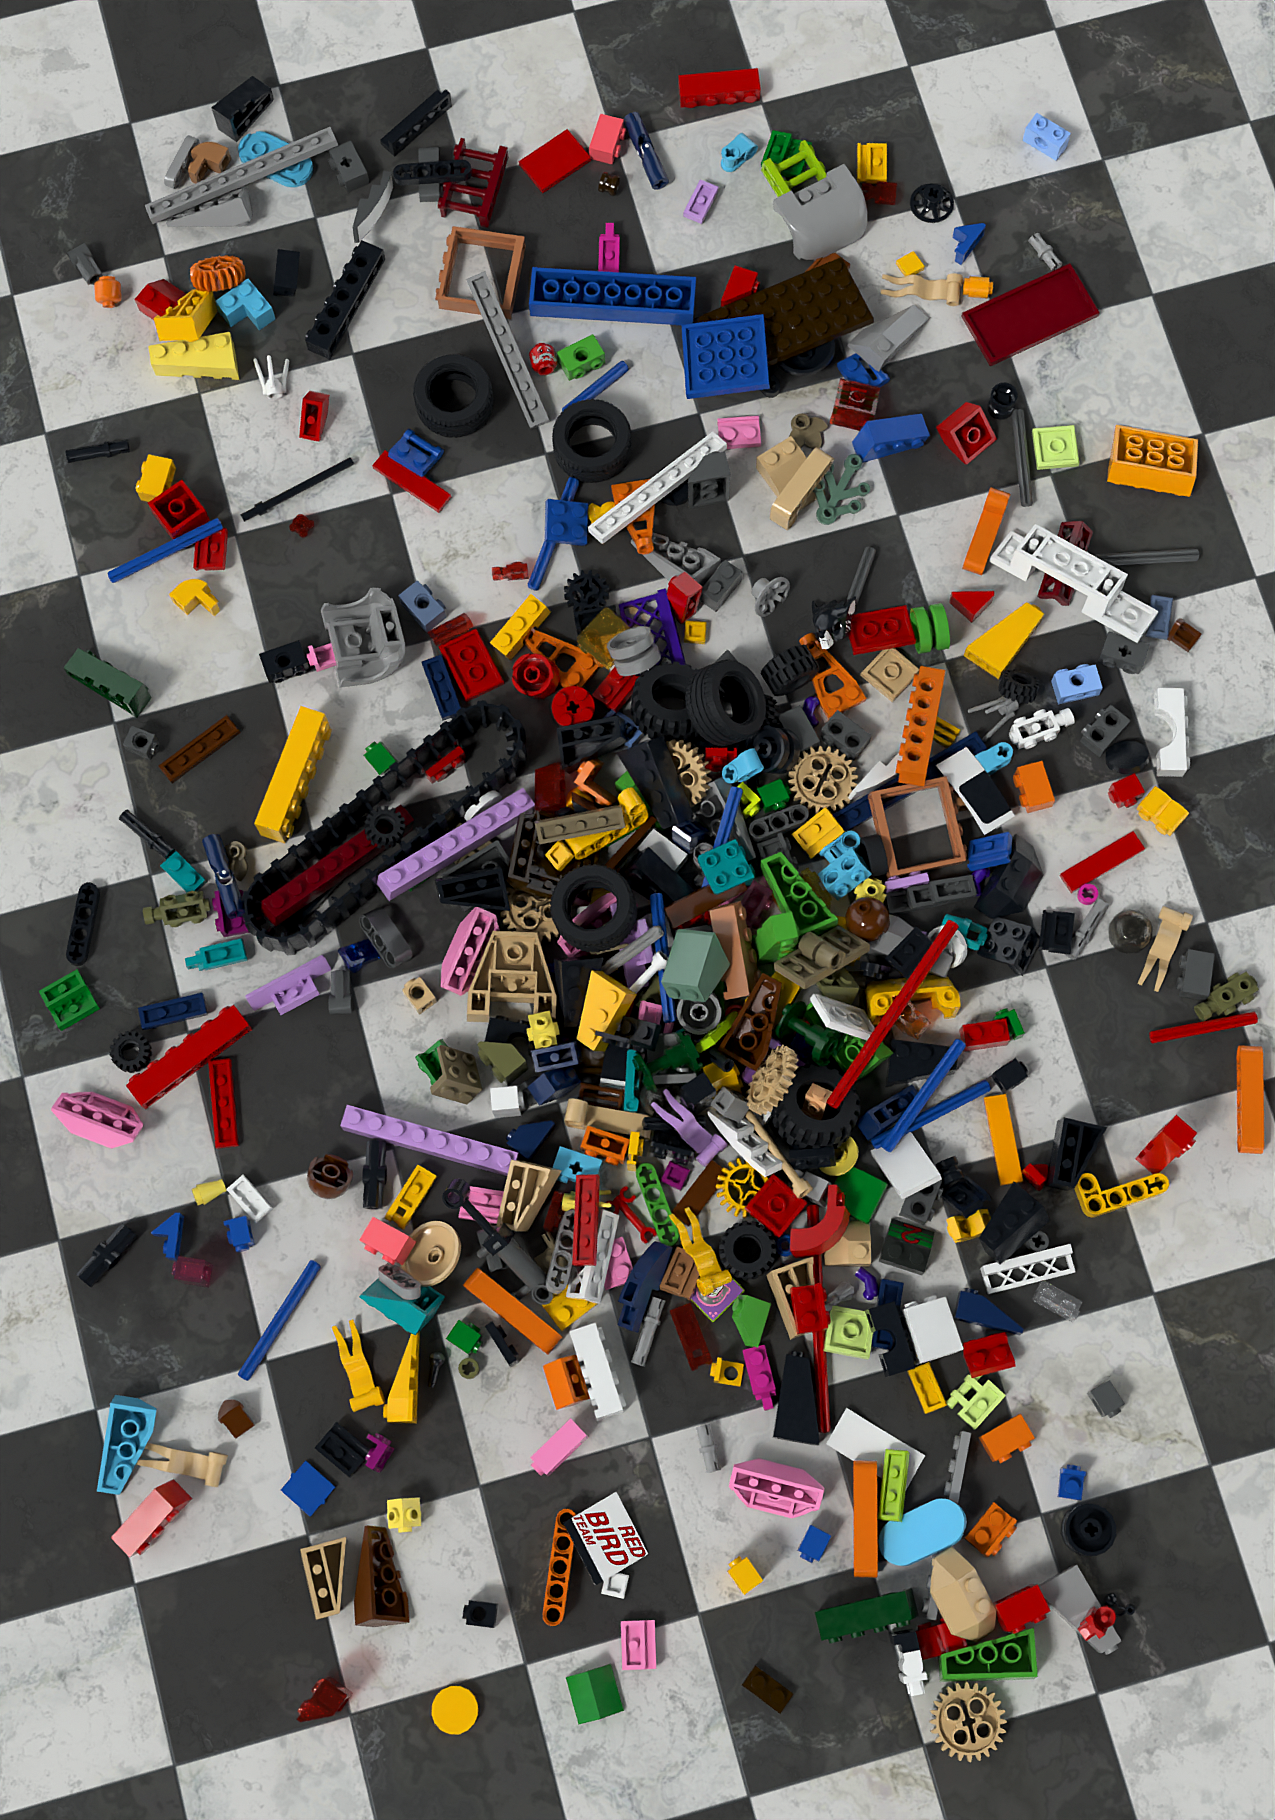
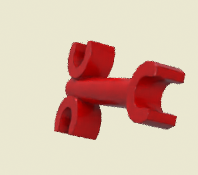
M625 1186L620 1190V1195L614 1198L613 1201L610 1200L605 1203H610L611 1206H614L615 1211L613 1213L617 1215L620 1209L640 1232L641 1241L647 1245L648 1241L644 1237L645 1234L650 1232L656 1237L657 1233L655 1229L646 1227L627 1205L633 1203L636 1196L633 1195L629 1199L625 1198L624 1193L628 1190V1187Z

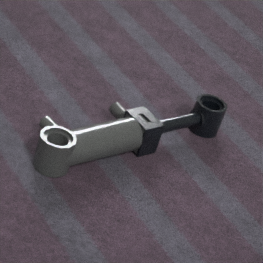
M462 1179L452 1180L442 1195L444 1204L451 1209H458L462 1206L488 1234L482 1244L484 1247L477 1251L478 1258L483 1259L489 1253L492 1256L497 1254L525 1284L515 1292V1297L518 1300H521L531 1292L535 1302L541 1305L549 1304L555 1294L543 1289H547V1274L513 1239L515 1233L505 1223L495 1229L468 1200L471 1191L469 1184ZM555 1278V1279H554V1282H555V1285H554V1286L558 1287V1286H559V1282H558V1280Z

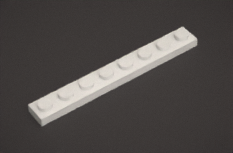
M711 432L588 526V531L600 543H605L687 480L705 455L714 451H725L727 443L717 434Z

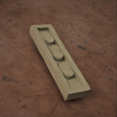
M621 805L535 821L539 844L626 828Z

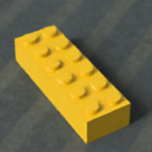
M300 706L254 823L261 836L282 843H286L287 838H291L294 830L293 822L295 818L298 819L301 813L300 804L302 799H306L309 792V787L307 786L310 779L313 780L317 771L316 763L323 757V745L325 740L328 741L331 736L332 729H330L325 713Z

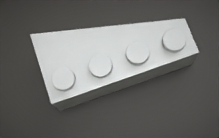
M596 1323L569 1331L597 1421L624 1413L622 1407L626 1406L623 1393H617L615 1386L619 1384L616 1371L611 1372L608 1364L612 1362L609 1349L604 1350L601 1342L606 1340L602 1327L597 1328Z

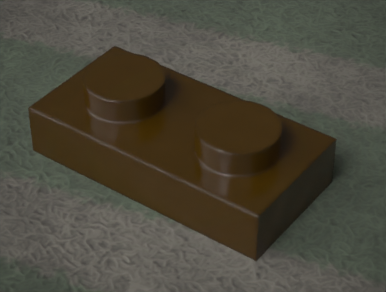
M754 1665L742 1683L743 1687L779 1714H781L793 1696L791 1691L756 1665Z

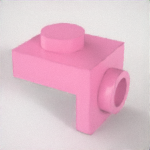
M331 643L314 649L312 645L308 646L310 653L306 655L310 666L314 665L317 672L336 666Z

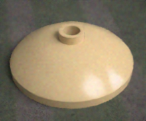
M442 1221L424 1223L409 1235V1237L416 1241V1244L404 1264L401 1265V1269L417 1280L422 1287H427L440 1283L451 1274L460 1257L461 1242L458 1233L449 1224Z

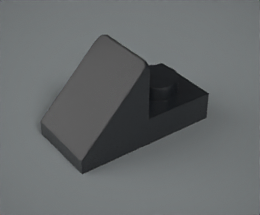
M571 792L573 807L560 808L558 811H555V817L596 810L599 807L586 798Z

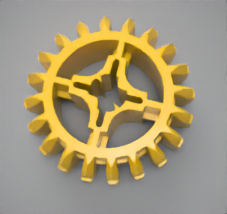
M737 1158V1166L731 1161L728 1163L730 1171L727 1168H722L721 1171L726 1176L718 1175L717 1179L723 1181V1184H716L715 1188L722 1189L723 1192L717 1193L716 1196L719 1198L724 1196L725 1199L720 1202V1205L723 1206L728 1203L730 1206L727 1207V1212L734 1208L736 1209L734 1212L735 1217L742 1211V1217L747 1218L748 1211L744 1209L745 1206L743 1204L747 1196H754L760 1189L755 1186L753 1181L755 1173L761 1178L763 1184L768 1178L761 1175L746 1160L742 1164L741 1159ZM749 1170L744 1180L730 1178L737 1171ZM749 1180V1187H751L752 1191L749 1190L743 1196L744 1192H742L740 1186ZM728 1185L737 1190V1203L731 1198Z

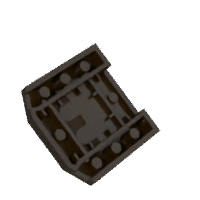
M543 810L536 811L535 814L525 815V812L520 813L505 880L513 888L551 899L555 886L569 871H573L572 869H576L579 866L582 867L583 865H598L600 849L584 859L577 860L574 856L561 871L557 870L545 856L557 841L539 844L535 821L555 818V814ZM593 888L583 891L575 899L572 906H589Z

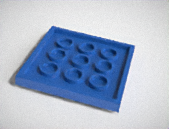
M763 314L681 325L687 399L770 389Z

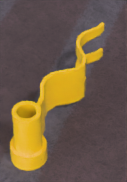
M687 1207L685 1212L691 1222L693 1244L684 1224L674 1214H670L669 1217L678 1228L683 1249L693 1258L700 1276L697 1279V1286L700 1293L706 1296L712 1293L714 1289L732 1282V1277L727 1269L721 1270L715 1252L703 1240L698 1219L690 1208Z
M352 1319L349 1320L353 1339V1356L350 1355L347 1344L336 1325L332 1327V1330L338 1342L340 1358L349 1377L354 1398L349 1399L353 1412L372 1405L379 1406L385 1404V1398L380 1386H374L370 1367L362 1351L361 1339Z

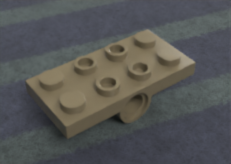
M839 925L821 936L808 932L800 939L799 949L774 963V970L803 989H807L869 952L870 944Z

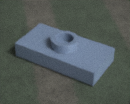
M1151 595L1149 606L1157 610L1158 614L1146 630L1145 637L1167 640L1173 598Z

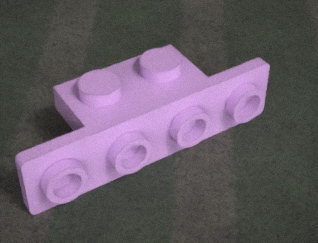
M617 903L610 905L612 917L616 912ZM636 920L630 935L620 944H630L647 932L649 926L646 924V920ZM651 945L623 965L628 989L646 971L645 964H649L653 960L654 949ZM647 982L643 987L649 986V982Z
M320 955L254 990L245 997L254 1011L273 1001L280 1015H283L320 995L313 980L329 972L331 967L325 956Z

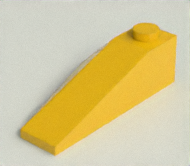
M420 1331L416 1335L411 1333L388 1397V1404H384L383 1417L387 1418L388 1423L417 1424Z

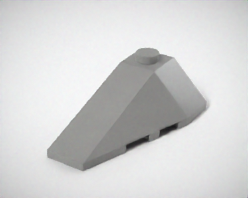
M244 186L227 192L216 202L206 201L199 206L198 210L192 207L169 217L166 224L168 227L245 226L250 223L249 221L253 216L248 188Z
M912 305L861 330L847 346L879 372L928 321L929 317Z
M653 533L652 537L654 550L649 554L643 555L668 581L672 577L686 572L702 587L715 573L721 563L719 557L706 549L699 547L696 550L687 547L685 542H680V544L669 541L668 537ZM632 539L631 544L637 549L636 544Z
M723 777L707 784L710 787L709 790L705 791L707 796L702 798L700 803L691 807L694 815L693 819L710 830L708 835L710 837L713 836L715 839L730 788L732 787V784L725 782ZM739 804L728 842L736 839L738 845H742L745 850L746 861H749L756 856Z
M890 914L888 931L886 933L883 932L879 939L867 942L870 944V951L867 953L884 959L914 929L901 918ZM943 951L929 973L946 978L953 957Z

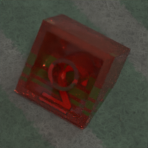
M840 378L829 424L860 431L867 421L874 420L880 387Z

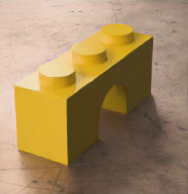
M530 594L490 643L511 661L523 647V640L527 633L534 627L538 628L551 611Z

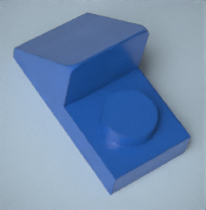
M984 223L954 228L953 239L959 242L954 251L956 253L955 262L962 265L984 236L986 228Z
M174 1213L151 1232L154 1236L168 1237V1240L164 1241L163 1253L166 1254V1258L169 1260L179 1261L184 1215L181 1213Z

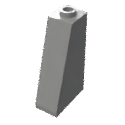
M1072 1565L1038 1586L1047 1604L1082 1637L1078 1631L1080 1622L1085 1620L1088 1610L1094 1606L1098 1609L1101 1605L1078 1566ZM1110 1626L1102 1638L1099 1639L1097 1635H1094L1086 1642L1098 1653L1105 1652L1107 1655L1118 1649L1116 1644L1120 1643L1121 1639L1114 1627Z

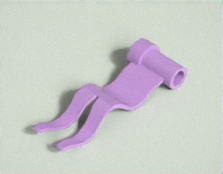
M665 1089L663 1093L667 1101L682 1117L683 1121L666 1112L655 1102L651 1106L699 1154L696 1160L706 1167L718 1152H722L728 1144L716 1133L713 1136L710 1135L699 1125L693 1114L677 1102L670 1092Z

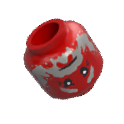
M538 343L529 352L531 367L533 371L540 375L551 374L558 365L555 349L549 344Z

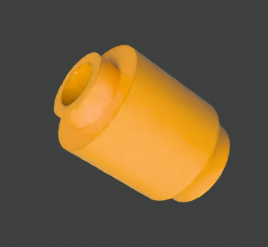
M969 276V278H964L963 295L972 298H988V294L992 295L993 282H989V277Z

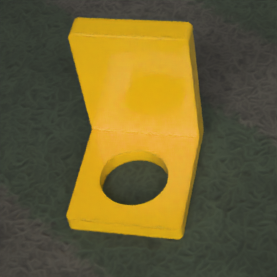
M718 1357L717 1363L712 1362L710 1376L714 1377V1383L740 1387L744 1364L724 1361ZM734 1367L738 1372L737 1378L734 1380L726 1379L724 1375L725 1369Z

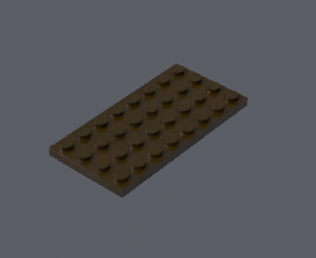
M842 257L693 319V323L763 314L768 367L874 323V318Z

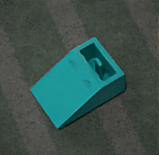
M378 1278L359 1298L383 1313L388 1319L402 1326L407 1332L416 1335L434 1317L445 1296L430 1286H421V1296L419 1298L405 1300L381 1283Z

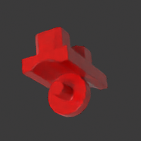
M1094 1606L1088 1610L1085 1620L1080 1622L1078 1631L1085 1641L1094 1635H1097L1099 1639L1106 1634L1108 1627L1115 1623V1611L1109 1606H1101L1098 1609Z

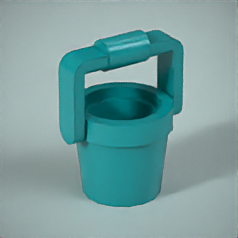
M949 914L945 915L941 926L945 925L948 920L958 924V931L965 938L968 948L979 950L980 946L984 945L987 939L986 927L974 923L968 918L964 919ZM969 930L979 933L976 941L966 938Z

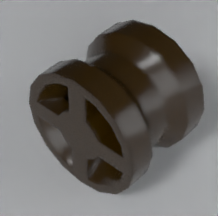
M604 171L599 182L598 191L602 193L606 191L611 196H615L620 184V176H610L608 172Z

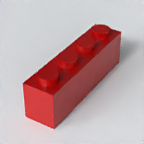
M758 68L678 75L681 108L760 101L761 89Z

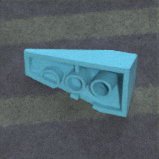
M114 1396L110 1403L97 1492L120 1495L154 1431L157 1408L138 1398Z

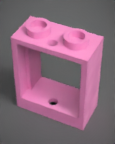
M570 1418L530 1457L534 1461L531 1466L539 1475L542 1476L545 1473L549 1476L588 1436Z

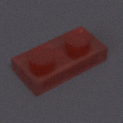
M463 613L427 633L436 646L439 644L443 645L449 642L450 638L465 634L473 627L470 618Z

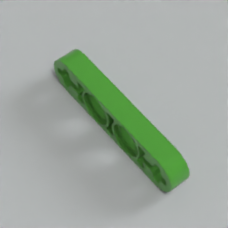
M642 1163L636 1169V1178L660 1243L673 1247L678 1242L679 1234L676 1225L669 1217L671 1211L654 1166L650 1163ZM643 1168H646L647 1171H652L649 1174L651 1182L656 1180V1184H649L645 1188L643 1187V1184H647L645 1177H640L639 1175L642 1173ZM652 1188L660 1192V1197L654 1201L647 1197L648 1190ZM663 1209L667 1212L668 1216L665 1221L660 1222L655 1219L654 1215L657 1210ZM671 1222L672 1226H668L670 1234H675L672 1237V1242H668L667 1239L663 1240L662 1237L665 1236L664 1228L659 1230L658 1226H665Z

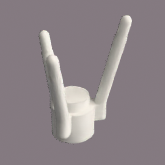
M268 355L269 379L266 383L258 361L254 358L253 362L263 388V395H266L268 399L281 398L283 396L282 393H286L289 360H285L282 381L280 383L279 379L274 378L271 356Z

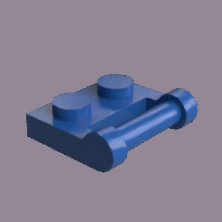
M856 353L837 363V368L848 385L868 389L867 394L890 381L889 376L882 369L878 372L869 365L877 377L873 381L860 362L862 358Z
M409 428L405 431L403 437L389 450L388 457L423 477L441 458L444 449L439 446H433L415 435V432ZM410 441L431 453V455L428 456L409 444Z

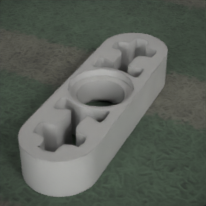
M190 135L186 136L165 175V186L173 189L179 187L190 163L193 161L191 150L200 143L199 139Z
M392 1264L379 1267V1281L402 1299L414 1300L421 1296V1284L401 1268Z

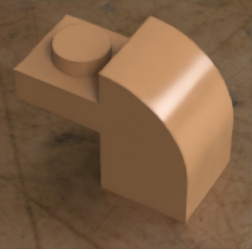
M203 142L195 146L191 150L193 161L188 167L191 182L195 184L200 182L208 169L216 173L224 172L231 161L229 149L215 142Z

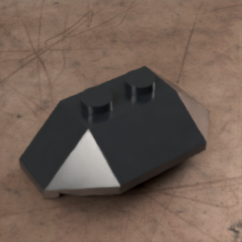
M1014 834L1012 838V849L1009 855L1011 862L996 866L974 905L975 909L990 919L1023 912L1043 877L1034 847L1017 834Z

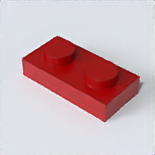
M460 746L456 747L425 771L428 780L432 784L436 781H442L448 775L447 772L453 768H459L464 763L466 756Z

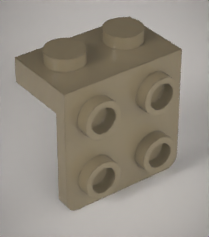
M440 1045L437 1048L443 1075L430 1087L431 1094L467 1105L482 1090L475 1057L470 1053Z

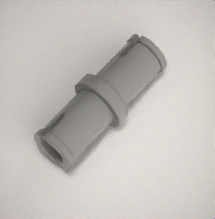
M1039 233L1034 234L1036 238L1032 235L1028 242L1037 251V256L1040 260H1044L1051 271L1056 270L1055 266L1057 269L1060 268L1063 263L1053 253L1051 245H1047Z
M710 1424L696 1427L701 1445L699 1451L703 1454L706 1472L711 1473L721 1470L716 1453L718 1448L717 1444L714 1445Z

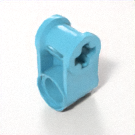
M744 133L738 134L733 141L722 149L721 168L726 172H734L744 162L754 156L758 146Z
M1001 742L986 751L978 753L974 757L990 776L1010 763L1013 749L1010 744ZM999 752H1001L1002 754L1006 753V757H1004L1003 755L999 756Z
M755 748L742 752L737 758L724 766L722 777L725 782L730 784L737 781L746 782L764 769Z
M855 831L845 832L835 841L825 846L819 852L820 856H824L831 864L851 848L844 843L847 839H853L856 842L852 848L857 852L860 847L859 835Z

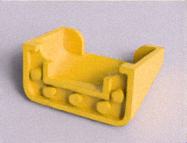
M937 975L926 976L910 1000L930 999L932 1009L940 1010L944 1015V1019L955 1018L961 1007L959 993L948 977L943 978ZM906 978L872 981L866 985L864 991L865 1010L873 1026L879 1024L880 1018L885 1015L907 982Z

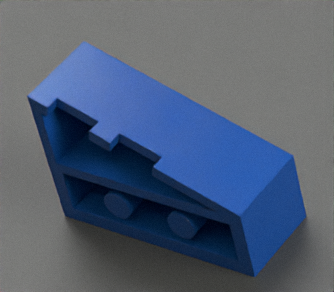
M915 414L867 421L852 441L856 455L864 463L912 448H919L924 445L930 434L923 415Z

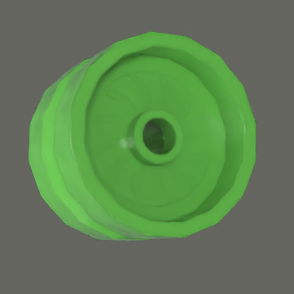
M943 604L929 605L928 611L923 606L911 608L910 620L916 638V644L914 645L918 654L930 652L932 644L938 651L949 649L950 632Z

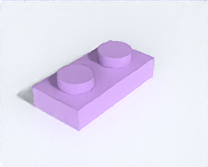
M700 180L683 212V217L702 224L718 193L719 187Z
M920 871L910 873L905 878H900V876L888 878L884 883V886H886L884 893L928 884V874H921Z

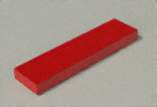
M386 450L372 465L374 470L438 513L441 512L452 498L451 494L426 477H420L388 457Z
M1134 831L1060 873L1059 876L1070 893H1073L1080 889L1082 885L1092 882L1143 852L1145 848Z
M230 1058L208 1061L215 1148L237 1147L239 1143L232 1061Z
M598 1174L576 1175L572 1265L596 1266L600 1176Z

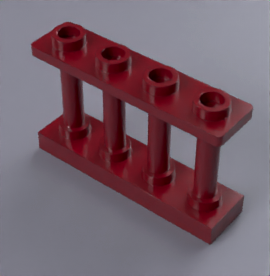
M460 138L459 145L456 144L454 147V160H463L465 156L492 162V165H494L493 170H489V172L472 168L471 177L485 179L489 183L487 188L484 189L461 185L456 182L444 183V194L438 200V209H440L441 217H446L448 209L477 215L480 226L488 228L509 159L508 147L499 146L498 153L490 154L467 149L465 138ZM461 168L460 173H464L465 168ZM453 191L482 197V206L476 207L451 201Z

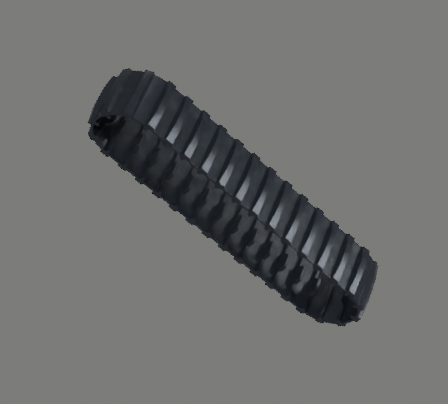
M486 700L478 701L476 705L466 709L462 707L456 712L457 716L450 722H443L440 725V730L434 735H427L423 739L424 743L418 748H411L406 752L407 756L399 763L394 762L390 765V770L382 777L378 775L372 780L373 784L365 791L363 789L358 791L354 800L349 804H342L339 807L340 811L331 818L326 817L322 821L323 825L316 831H309L304 835L306 839L297 846L293 844L288 848V853L280 860L276 858L270 863L271 867L263 874L260 872L253 877L254 882L248 891L243 892L242 902L245 905V913L242 916L246 928L252 935L257 937L260 945L270 952L273 950L285 952L287 956L295 955L296 951L306 947L312 948L317 944L316 940L324 933L328 935L334 930L332 926L341 919L345 921L350 917L349 912L357 906L362 907L367 903L366 898L374 892L379 893L381 891L377 885L379 874L449 833L450 829L459 822L463 824L466 821L464 818L466 811L471 805H477L480 802L481 796L492 790L500 793L499 789L506 783L511 784L514 782L520 767L525 766L527 750L524 745L526 734L519 719H514L510 714L509 708L503 704L499 706L487 704ZM487 723L496 724V729L499 732L501 729L504 732L506 729L510 730V732L505 734L507 742L514 740L513 747H507L506 749L507 755L511 756L508 761L505 758H500L498 760L500 767L492 774L483 772L482 777L484 780L475 788L472 785H467L465 787L467 794L458 802L455 799H450L449 804L451 807L441 816L438 813H433L434 821L424 830L422 827L417 826L415 828L417 835L407 844L404 840L399 843L401 848L391 857L383 854L382 859L384 862L374 871L366 868L367 876L357 885L349 882L350 890L339 899L336 896H332L333 904L324 912L320 913L315 910L316 918L307 926L303 927L298 924L299 932L290 936L287 930H283L281 937L274 936L276 931L271 926L268 930L261 928V925L266 923L264 916L256 917V912L261 913V900L266 894L268 896L273 894L271 890L283 880L286 883L290 882L288 876L299 867L306 870L305 862L316 853L319 856H323L324 852L322 849L332 840L340 842L339 835L351 826L353 829H356L358 827L356 821L366 813L371 814L373 807L381 800L391 801L390 793L397 787L407 788L406 780L416 772L419 775L424 774L423 766L432 759L440 761L441 756L439 753L449 745L452 748H456L458 746L456 739L465 732L468 735L470 733L473 734V727L479 724H483V727L487 728Z

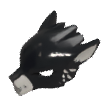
M853 596L846 605L845 601L837 604L836 600H832L827 605L824 603L817 608L815 601H812L813 624L822 649H829L836 641L849 636L851 617L856 609V596Z

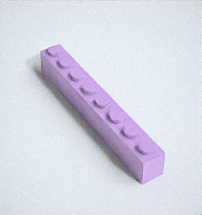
M524 788L518 790L379 874L377 885L389 901L517 824L520 813L525 812V815L532 814L535 807L534 802Z
M350 1105L346 1106L340 1125L344 1131L386 1141L390 1144L504 1176L508 1175L511 1160H519L520 1158L518 1152Z

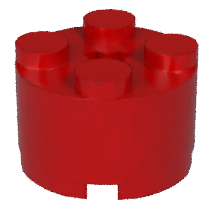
M525 654L518 658L513 665V685L522 694L535 699H542L551 695L561 680L556 664L540 654Z
M568 686L561 689L554 696L552 702V713L555 721L561 727L592 721L595 714V704L590 693L578 686ZM574 703L575 706L580 707L576 709L577 713L573 714L572 711L567 710L570 708V704Z

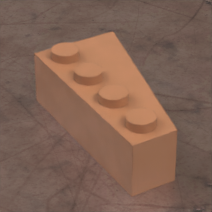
M741 901L716 906L709 910L712 929L730 963V966L721 978V981H725L727 986V992H723L724 999L748 996L762 973L757 968V953L751 944L752 933L746 925V910L741 905Z

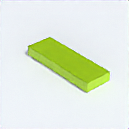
M733 1011L720 1019L718 1025L711 1029L695 1045L699 1054L716 1044L731 1028L738 1016L737 1011Z
M885 1449L877 1518L879 1520L902 1522L910 1456L908 1451Z

